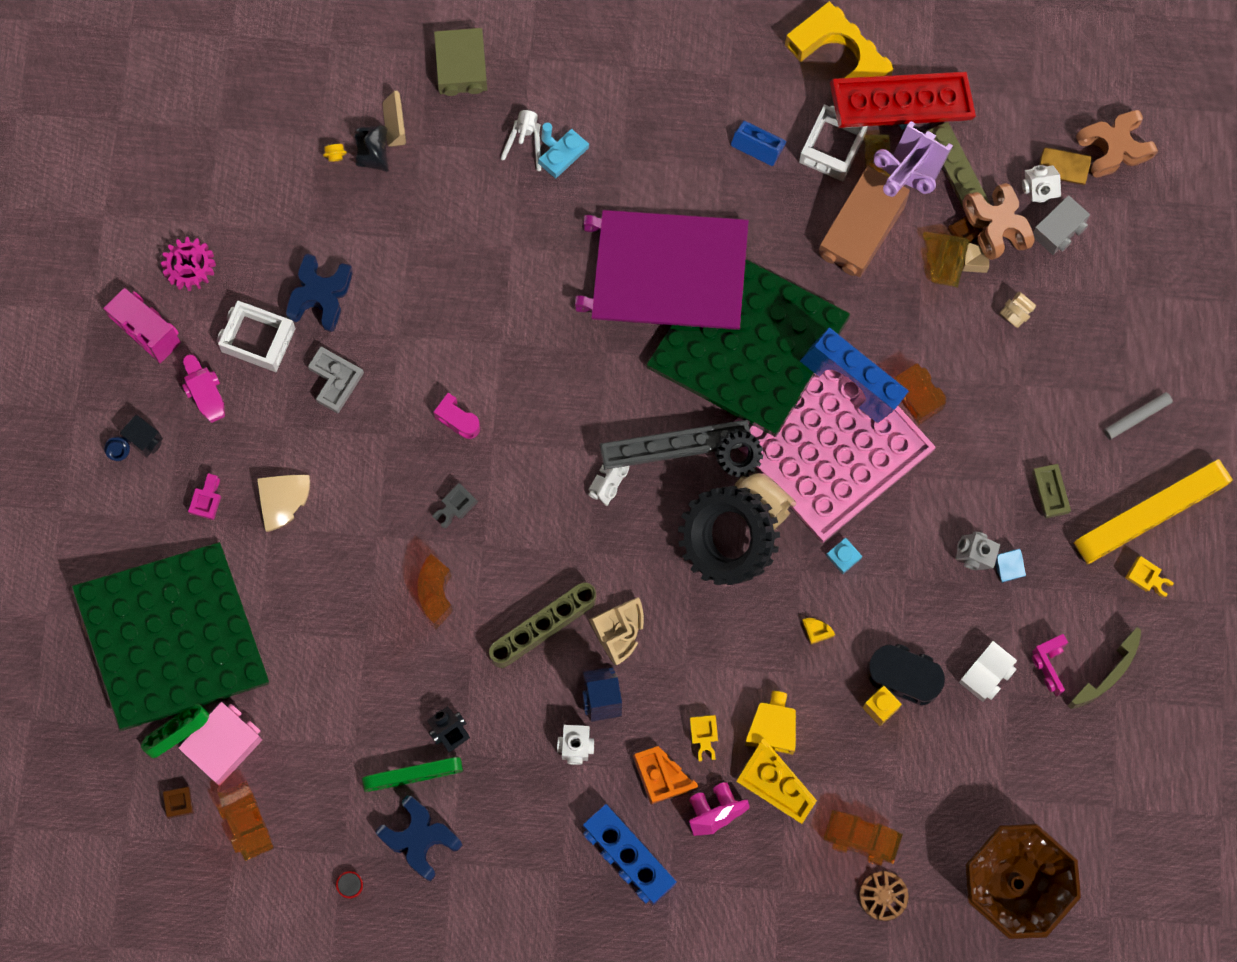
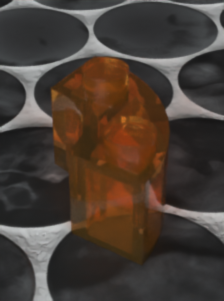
M430 553L420 570L417 589L424 615L429 623L437 629L453 612L452 605L445 596L446 585L451 578V572L448 567Z
M245 781L218 793L221 803L217 805V809L221 818L227 819L234 837L230 841L235 853L241 852L246 861L274 849L270 833L248 782Z
M832 810L823 840L832 844V849L835 851L847 853V850L868 857L867 861L872 864L882 866L883 862L894 864L903 834L879 823H868L862 820L861 817Z

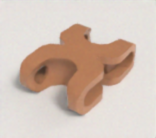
M1139 110L1119 115L1112 127L1107 122H1098L1078 132L1076 138L1081 146L1096 145L1104 152V156L1097 159L1090 169L1094 177L1098 178L1116 172L1122 161L1129 166H1135L1152 159L1158 153L1154 142L1139 143L1130 136V131L1138 128L1142 122L1143 116Z
M1000 184L995 188L992 194L994 206L988 204L981 193L973 192L965 195L963 199L964 211L971 225L983 229L978 235V243L987 259L993 260L1002 255L1005 249L1003 237L1008 238L1017 250H1026L1033 246L1034 234L1028 220L1024 216L1014 214L1019 208V200L1010 184Z

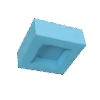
M847 538L843 539L826 555L842 574L863 557Z

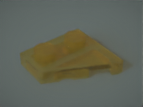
M924 232L923 238L927 241L928 253L926 254L931 265L930 275L932 282L938 285L958 288L970 240L962 237Z

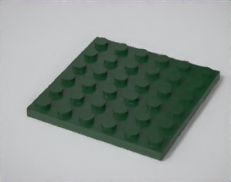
M745 260L740 330L672 325L647 363V369L742 420H748V423L777 437L815 375L800 360L829 327L840 335L850 318V313Z
M220 542L72 586V591L119 732L183 712L195 706V704L202 706L269 684L267 673Z

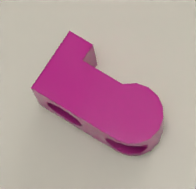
M447 393L434 411L435 419L463 438H475L480 432L478 417L473 413H466L458 408L456 397Z

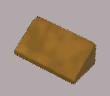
M1044 148L1039 165H1053L1060 174V181L1085 185L1092 157Z

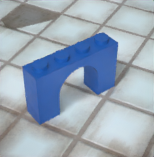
M830 327L814 342L800 360L801 363L819 377L826 370H834L852 380L866 397L859 406V409L876 423H879L892 413L909 392Z

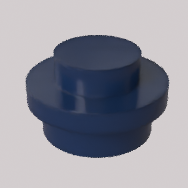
M115 436L107 440L104 451L111 460L121 461L129 455L130 445L126 439Z

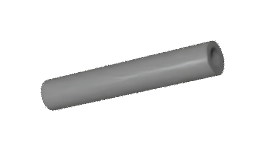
M1165 392L1104 429L1106 437L1109 440L1113 439L1173 403L1171 396Z

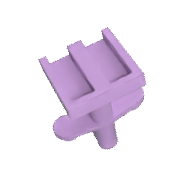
M911 121L907 125L893 155L884 149L878 150L874 155L875 165L891 175L883 186L884 193L887 196L893 197L904 185L915 188L923 194L931 193L936 188L935 180L953 145L949 143L945 147L934 140L936 135L927 131L926 134H923L913 128L915 123Z

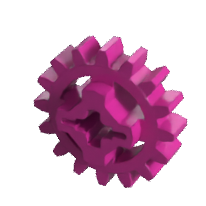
M186 237L185 243H181L177 239V246L175 247L169 244L170 253L163 252L162 254L167 261L161 262L162 268L165 269L163 274L165 278H168L171 285L176 283L179 290L185 285L188 291H191L192 285H196L200 289V282L202 281L208 284L207 275L214 276V271L210 267L216 266L215 260L212 259L214 257L212 250L208 251V245L204 243L200 246L198 238L191 243L189 237ZM204 258V266L201 269L200 264L203 262L202 259ZM176 259L177 264L174 266L173 270V262ZM183 261H185L186 263L188 262L189 264H193L194 268L191 265L189 266L188 264L184 265Z

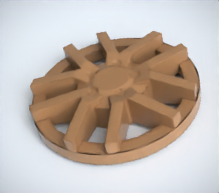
M887 871L876 872L868 876L862 883L859 892V900L863 910L867 915L879 921H890L900 916L906 909L909 899L908 889L902 878ZM877 876H884V885H879ZM888 876L896 880V882H894L890 886L888 883ZM873 879L876 888L869 887L866 885L870 880ZM900 884L903 890L894 893L892 888ZM864 890L874 892L873 897H864ZM904 893V902L902 903L896 897ZM865 901H874L870 910L866 906ZM893 902L901 907L898 912L891 906ZM877 905L882 907L879 916L873 913ZM886 907L893 915L883 917Z

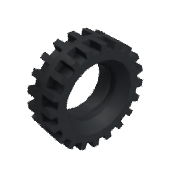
M729 486L703 492L698 495L699 499L692 500L688 504L691 509L683 512L681 518L686 520L685 525L678 528V532L684 533V540L678 542L679 547L685 546L687 551L683 555L684 561L691 560L694 564L690 568L693 573L701 572V579L704 581L713 580L715 585H734L752 580L753 577L763 574L765 572L763 570L764 567L770 566L774 560L770 557L772 553H777L779 549L778 546L774 545V540L780 538V532H774L773 524L778 523L777 517H770L768 512L772 507L770 504H762L761 499L763 497L760 494H751V489L746 487L737 488V486ZM729 511L737 513L745 519L751 537L749 548L745 554L734 559L723 556L717 550L712 537L715 520L719 515Z

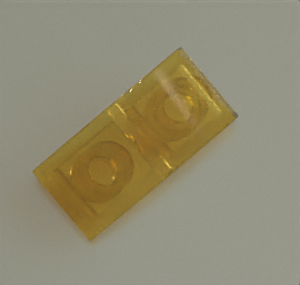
M865 135V169L869 166L890 177L889 173L877 167L874 163V155L878 150L884 149L890 152V135Z

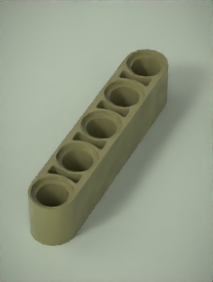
M589 583L578 584L495 641L489 649L492 664L498 668L509 666L586 613L596 603L595 588ZM583 591H587L592 595V598L587 602L578 599V595ZM561 606H568L571 612L567 616H561L557 613V610ZM541 620H546L550 623V627L545 631H541L536 627V624ZM524 634L529 637V641L525 645H519L515 642L516 637ZM499 649H504L508 652V656L503 660L494 657L495 652Z

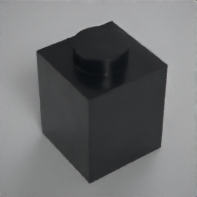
M137 414L120 432L121 436L145 457H148L151 453L154 454L160 448L161 441L163 440L159 431Z

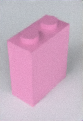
M222 702L209 715L206 724L191 734L179 747L189 759L219 786L262 741L258 735L260 730L251 721L245 724L239 718L242 713L232 704L227 707Z

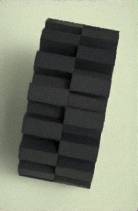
M734 429V432H726L727 435L725 437L721 436L719 438L721 442L716 444L717 451H715V456L717 457L718 464L724 471L735 477H740V475L744 477L749 476V472L754 473L756 471V466L760 467L761 463L759 461L763 459V454L761 453L763 448L759 444V440L743 429L742 431ZM737 444H744L748 448V456L742 462H734L730 457L732 447Z

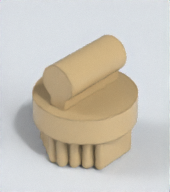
M1018 292L1013 300L1009 299L1005 303L1006 306L1000 311V314L1015 327L1019 328L1024 321L1026 322L1030 318L1028 314L1035 309L1036 304L1024 294Z

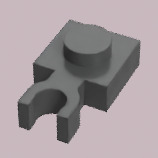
M458 483L442 500L446 507L438 510L432 517L437 520L441 515H445L446 520L441 526L446 529L451 524L452 518L455 515L462 519L478 503V500L462 484Z

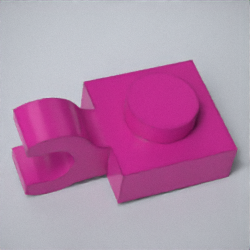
M208 473L203 490L195 489L188 510L190 514L214 520L221 500V496L215 494L220 483L218 476Z

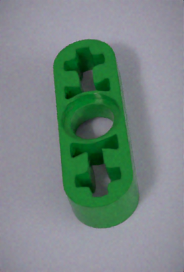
M195 704V706L181 712L147 735L142 741L141 749L150 758L160 756L203 727L208 721L209 713L200 704Z

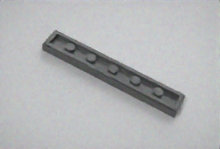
M748 420L600 443L604 470L717 451L716 444L721 442L719 438L721 436L725 437L727 435L726 432H734V429L742 431L743 429L750 433ZM737 444L732 449L746 447V445Z

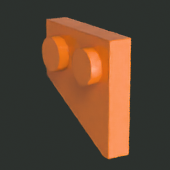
M659 746L633 755L650 804L698 788V784L688 778L681 771L682 768L676 762L671 761Z

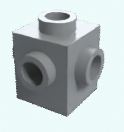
M981 532L962 535L957 544L955 559L963 562L964 567L968 569H991L995 566L1000 544L987 539L988 536Z

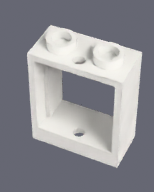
M824 104L801 152L799 163L844 181L865 137L868 126L842 128L857 135L845 162L813 149V146L824 123L827 122L838 127L835 107H829Z
M237 301L235 307H231L228 312L226 328L221 329L217 338L221 352L277 372L296 329L293 321ZM244 316L278 328L266 358L232 346Z

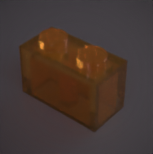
M918 363L893 378L909 391L903 398L902 403L918 425L944 409L946 404L945 394L939 387L936 388L933 385L928 370L924 367L921 368Z

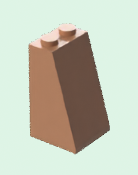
M869 166L866 167L822 241L818 253L826 262L835 263L841 266L845 273L851 276L856 275L860 278L904 210L910 192L908 188L903 186L895 196H887L883 191V186L889 177Z

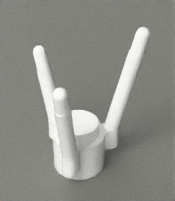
M529 110L519 112L518 120L514 121V126L501 155V160H505L517 131L520 133L519 144H523L525 135H531L534 132L537 171H541V166L538 164V160L541 157L539 134L541 125L537 123L538 115Z

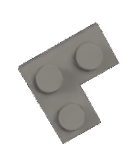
M323 347L319 348L308 366L310 371L328 380L316 401L339 414L363 376V369Z

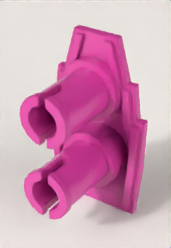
M726 782L720 783L713 788L720 806L712 810L704 793L693 795L689 799L697 817L689 821L693 836L714 834L720 828L728 825L732 820L750 808L748 800L736 801Z

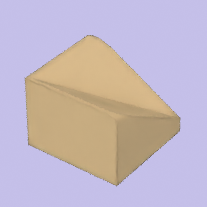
M965 243L963 247L962 271L987 273L989 259L986 258L981 247Z

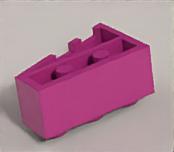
M124 288L103 308L113 322L157 362H163L181 344L177 336L179 334L178 330L172 324L163 320L153 307L149 308L143 303L144 300L135 291L130 293Z

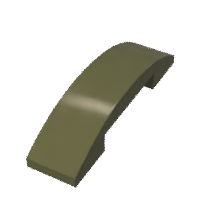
M1137 627L1118 647L1116 651L1123 656V659L1096 689L1087 683L1068 704L1070 709L1078 708L1094 701L1122 677L1138 649L1141 629Z

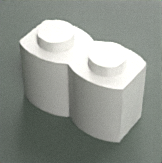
M992 641L959 683L982 702L987 697L992 700L1001 689L997 685L1002 678L1008 681L1017 670L1013 666L1017 660Z

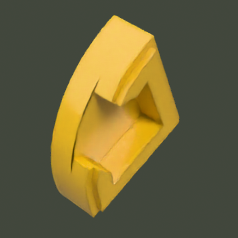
M814 618L802 619L810 644L835 636L833 629L828 624Z

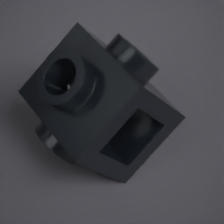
M448 706L436 712L433 717L427 720L432 728L428 733L437 745L442 743L449 753L470 738L463 727L467 724L459 712L454 714Z

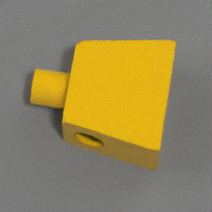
M772 691L770 704H759L745 746L757 748L764 738L774 751L794 754L796 747V710L785 707L786 693Z

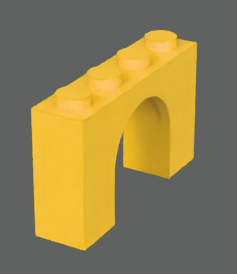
M830 1L786 35L785 46L800 62L822 45L839 43L851 49L858 61L855 70L845 78L892 76L893 66L890 60L885 56L882 57L876 51L877 49L873 42L866 40L861 35L859 28L854 23H850L845 18L843 11L838 6H834Z

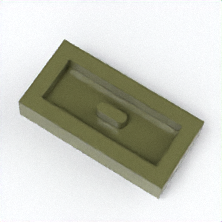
M1054 464L1033 469L1032 473L1045 519L1069 514L1071 509L1059 465Z

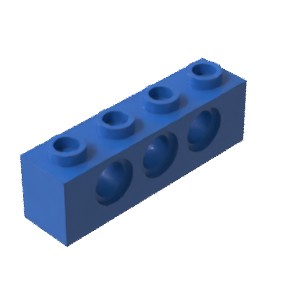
M607 804L583 824V829L585 830L583 836L591 845L595 843L599 845L603 850L600 853L601 856L610 865L614 862L620 869L618 872L619 876L627 884L632 882L638 890L635 893L645 904L650 902L654 905L676 885L677 881ZM606 831H614L617 834L618 838L614 843L609 844L603 840L602 836ZM624 850H631L635 854V859L631 863H624L620 859V854ZM643 869L649 870L653 875L652 880L648 883H643L638 879V873Z

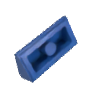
M743 121L734 134L731 146L773 166L787 141L749 122Z

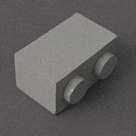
M1068 195L1035 227L1033 232L1034 239L1052 255L1058 250L1063 252L1071 244L1070 238L1075 233L1079 236L1088 227L1086 222L1090 214Z

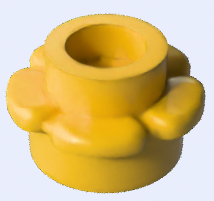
M343 144L328 145L324 147L325 154H323V157L328 158L329 162L341 161L343 156L347 154V151H344Z

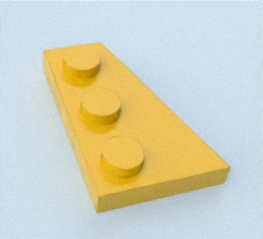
M764 738L736 781L801 824L817 801Z

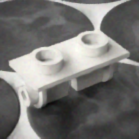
M602 465L599 471L606 474L605 478L599 475L595 477L589 488L590 493L588 495L595 500L599 497L604 505L608 506L611 499L615 497L622 479L628 474L629 466L604 470Z

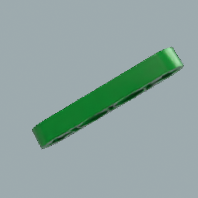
M460 757L449 758L368 775L362 778L364 792H372L463 772L462 761Z

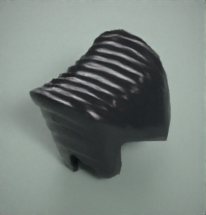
M385 126L359 127L355 130V132H359L355 134L357 145L356 166L378 169L384 172L389 171L386 157V135L388 129Z

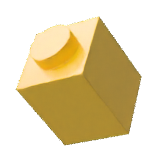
M883 686L864 704L863 709L881 726L899 710L902 704Z

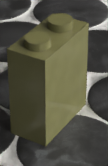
M482 28L434 31L439 93L455 96L458 93L469 92L470 94H479L482 91H488Z

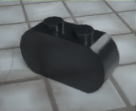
M889 644L877 649L867 666V676L873 687L881 689L885 686L893 695L920 706L930 704L941 693L945 683V676L941 666L933 662L934 659L925 654H919V656L909 652L910 649L901 644H896L895 646Z

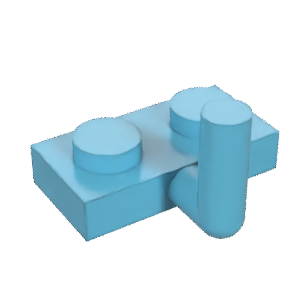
M544 123L541 140L550 149L539 158L538 164L556 179L589 148V143L573 129L568 131L557 142L551 137L552 125Z

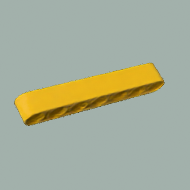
M1220 459L1083 535L1074 542V545L1086 564H1090L1230 484L1233 479Z

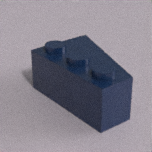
M608 667L583 672L586 690L582 691L585 715H590L591 722L622 717V698L618 676L614 668Z

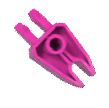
M187 355L183 359V365L188 376L184 377L186 383L182 385L187 397L194 398L201 414L211 423L224 418V402L216 387L220 382L215 371L209 372L207 367L202 369L196 356Z

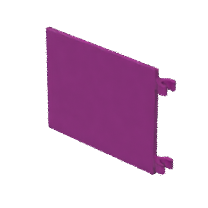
M603 210L602 218L585 215L584 231L595 232L600 230L594 297L590 299L585 296H576V311H592L591 318L593 320L740 330L749 220Z

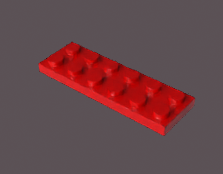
M967 72L832 79L830 82L838 128L909 124L911 121L914 123L973 120L976 117Z

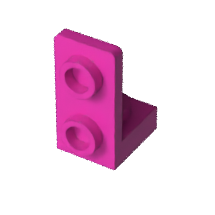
M1064 634L1036 646L1032 651L1034 654L1032 660L1037 669H1042L1046 677L1044 678L1045 685L1050 692H1054L1056 697L1061 695L1065 689L1047 656L1049 655L1051 659L1064 652L1062 648L1068 644Z

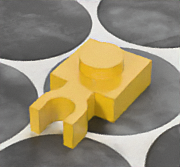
M1142 556L1136 558L1125 577L1145 592L1150 591L1151 587H1153L1155 593L1162 598L1168 595L1161 589L1162 584L1164 583L1168 587L1174 584L1169 579L1160 578L1158 575L1162 569Z
M716 715L690 717L692 743H700L701 746L698 751L699 761H702V752L705 750H709L712 754V760H716L715 751L711 747V742L718 741Z

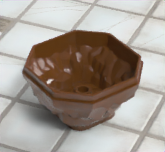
M1038 824L1000 825L965 865L968 903L1008 939L1047 938L1081 899L1078 860ZM1015 880H1019L1022 883L1021 889L1014 887Z

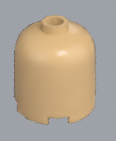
M756 473L748 478L742 476L734 485L737 488L746 487L751 489V494H760L763 497L761 499L763 505L770 504L772 509L768 513L771 518L777 517L778 523L773 524L774 530L790 515V512L787 510L789 506H796V501L766 474Z

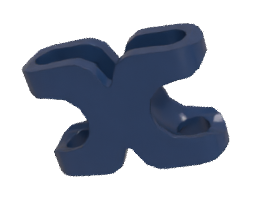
M306 254L298 272L302 287L295 288L291 293L286 311L287 319L298 322L305 310L319 308L323 311L321 321L324 330L333 332L341 315V308L337 298H343L348 293L353 275L352 265L342 263L333 276L322 278L317 275L318 263L316 256Z
M406 795L402 800V804L411 815L409 827L403 832H394L387 826L380 825L376 828L375 833L392 851L402 853L408 850L406 859L409 866L424 879L431 882L436 873L426 861L428 849L435 844H442L452 851H458L463 845L460 839L444 824L436 823L429 826L431 817L428 810L412 796Z

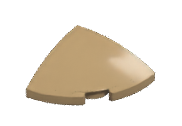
M287 475L257 479L266 532L279 529L294 519L293 514L300 505L304 506L310 490V476Z
M639 597L589 619L601 645L614 665H618L627 659L638 644V642H635L638 630L643 629L644 624L643 608Z

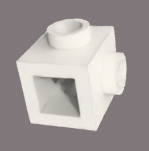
M1038 165L1032 169L1025 170V179L1022 180L1024 194H1027L1032 202L1039 203L1046 202L1051 198L1061 197L1059 172L1053 165Z
M564 725L563 737H558L557 752L562 753V760H567V764L581 765L583 761H588V754H594V739L589 738L590 726ZM574 743H578L580 745L577 748L572 747Z

